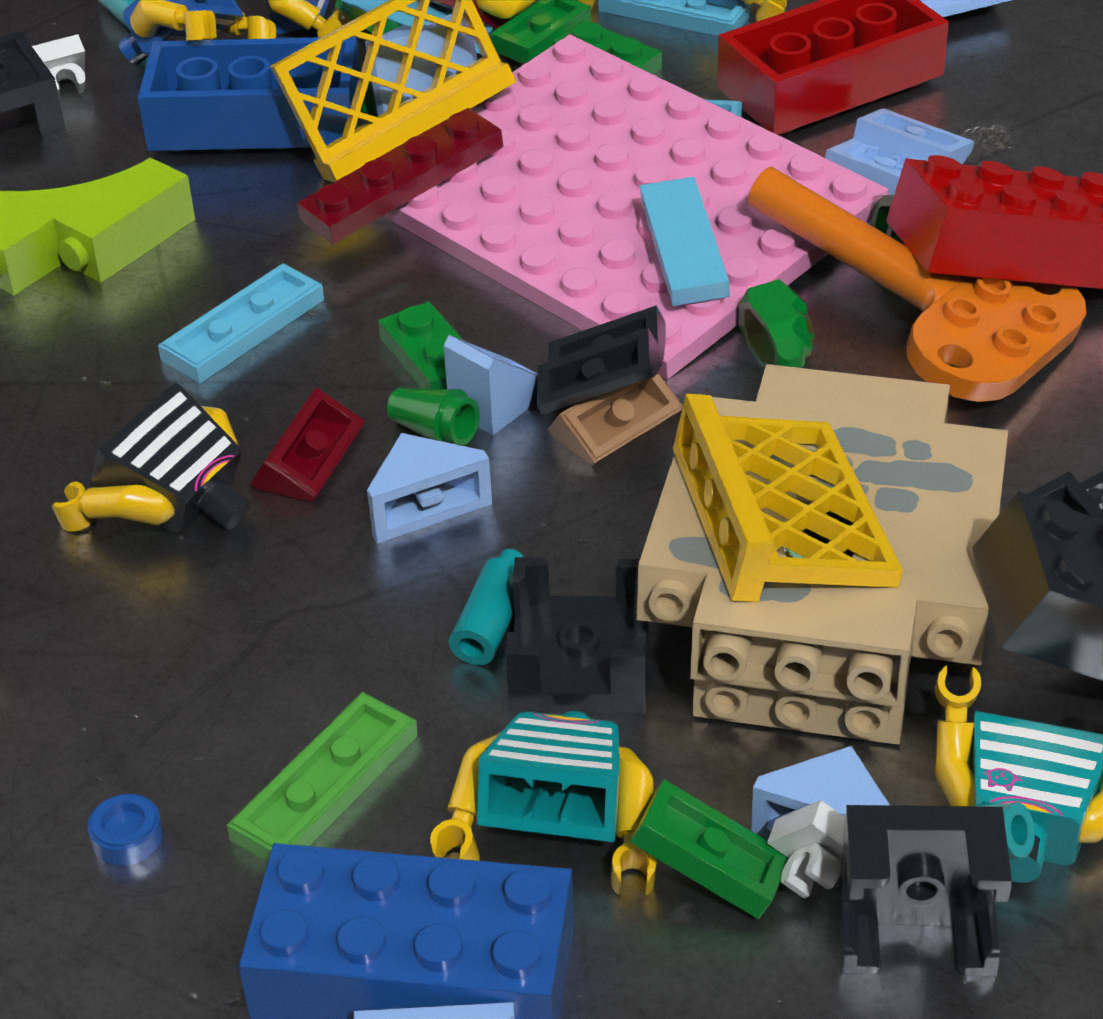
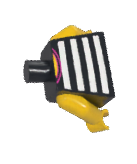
M175 382L98 449L90 486L93 488L85 490L82 483L77 481L71 482L64 490L68 502H55L51 507L62 529L68 532L82 530L88 527L94 519L119 518L150 525H159L171 533L182 532L203 511L225 529L231 530L245 516L251 501L231 486L242 453L227 414L221 408L200 406L183 387Z

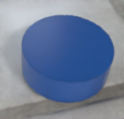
M121 794L108 798L93 810L88 820V833L95 854L104 862L112 865H132L147 859L159 848L163 839V827L158 808L150 799L142 795Z

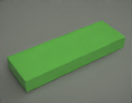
M362 692L227 824L230 841L267 863L273 843L311 846L418 737L416 720Z

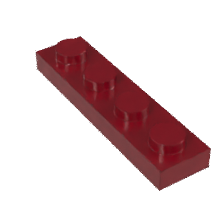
M470 108L455 113L443 122L408 139L400 146L375 160L365 163L357 170L332 184L322 187L319 191L299 201L297 207L300 221L333 245L504 147L502 129Z

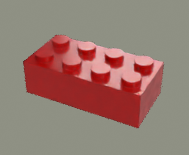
M819 0L719 34L717 88L732 101L742 102V110L766 130L777 135L789 133L798 127L823 118L833 117L845 110L865 103L875 102L881 97L906 88L916 87L925 81L944 75L949 21L920 0Z
M931 155L928 161L905 158L886 222L928 273L1103 289V174L1085 172L1082 177L1064 176L1057 170L1042 166L1033 167L1031 172L1018 171L995 161H982L980 166L963 165L952 158L941 155Z

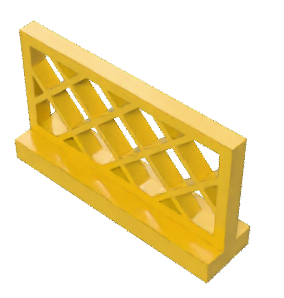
M389 0L270 66L317 158L313 161L324 180L331 182L339 180L362 167L365 163L375 160L400 146L408 139L443 122L451 115L466 108H472L517 82L509 64L501 62L472 0H456L450 21L427 14L430 0H419L417 10L406 7L416 0ZM397 11L414 16L406 47L382 39L388 16ZM462 17H464L469 28L460 25ZM424 20L448 28L440 58L416 50ZM375 24L372 35L361 32ZM458 32L472 36L482 55V58L466 67L449 62ZM352 36L369 41L361 72L336 64L342 42ZM379 45L404 53L395 83L371 76ZM329 49L327 60L315 57ZM413 57L437 64L431 87L422 92L405 87ZM306 61L323 66L324 70L316 98L300 93L288 71ZM447 68L457 71L445 78ZM334 70L359 78L350 109L325 101ZM369 82L393 89L387 111L378 117L360 112ZM403 93L413 96L400 104ZM304 101L313 103L311 115ZM323 107L348 114L342 137L328 145H325L317 129ZM358 118L369 121L355 129Z
M686 393L673 450L732 601L759 602L764 582L899 587L904 570L829 422L721 416L711 395ZM735 440H744L754 445V447L749 448ZM798 444H813L817 446L818 450L813 452ZM774 455L795 466L790 468L769 457ZM751 471L771 481V483L767 485L745 473ZM813 474L835 486L830 488L809 476ZM791 491L812 503L807 505L785 493ZM766 507L789 520L784 523L761 510ZM831 511L853 522V524L848 526L828 516L826 513ZM807 528L831 541L825 544L802 531ZM783 546L805 558L779 557L777 549ZM848 549L870 561H859L843 552Z

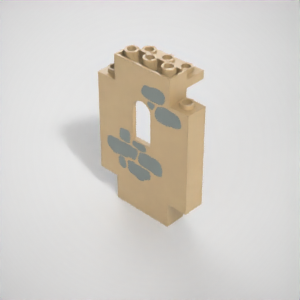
M766 364L756 402L712 397L721 416L829 422L904 571L898 588L764 582L759 602L732 601L674 454L638 564L637 620L693 627L690 678L694 679L693 716L900 745L911 656L981 665L989 606L972 547L999 515L1008 430L947 424L949 384ZM735 440L749 448L754 447V445L744 440ZM798 444L813 452L818 450L817 446L813 444ZM774 455L769 457L790 468L795 466ZM751 471L745 473L767 485L771 483V481ZM813 474L809 476L830 488L835 486ZM791 491L785 493L801 502L812 503ZM766 507L761 510L784 523L789 520ZM783 546L777 549L779 557H787L785 554L786 548ZM856 553L852 557L859 561H870Z

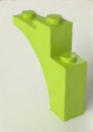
M149 157L145 161L124 171L82 184L45 190H0V289L15 296L63 263L70 269L79 271L102 283L195 220L188 175Z

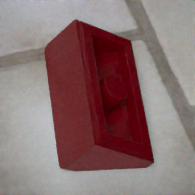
M316 387L249 485L262 491L313 502L365 423V420Z

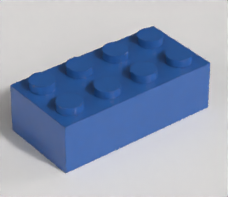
M322 37L152 41L138 94L147 151L165 150L170 153H181L187 150L217 149L222 152H232L238 149L260 148L283 151L289 148L311 147L270 66ZM350 37L342 42L336 64L360 72L357 37ZM329 49L315 57L327 60ZM306 61L288 71L300 93L316 98L324 70L323 66ZM334 70L325 101L350 109L359 78ZM304 101L311 115L313 103ZM323 107L317 129L325 145L342 137L348 114Z
M273 843L239 963L249 1019H354V1011L514 1002L515 1019H560L574 931L572 869Z

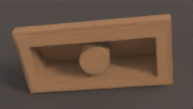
M657 373L655 377L575 404L560 413L548 428V431L555 440L589 465L594 466L682 412L683 405L661 375Z

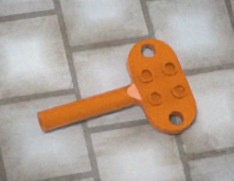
M772 166L760 173L750 189L748 195L749 206L923 311L913 324L906 343L907 359L915 373L926 382L949 384V395L953 397L981 402L1000 400L1014 393L1073 342L1086 316L1085 299L1076 286L928 273L907 246ZM946 363L955 365V366H957V367H952V366H950V365H948V364H946Z

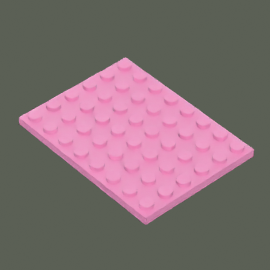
M568 35L512 72L517 81L516 83L470 108L502 129L504 147L385 214L384 217L582 331L657 305L666 321L664 359L658 373L668 380L739 324V303L748 288L778 279L789 285L828 254L748 205L750 189L762 171L772 166L866 223L872 220L875 204L884 195H889V189L579 38ZM694 176L729 279L730 297L672 306L642 207L640 185Z

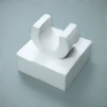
M79 34L32 46L55 77L59 99L60 89L58 83L72 80L76 85L78 93L85 92V50Z
M822 800L775 819L767 842L789 858L782 871L781 883L802 898L809 897L814 881L828 890L834 887L841 875L845 817Z

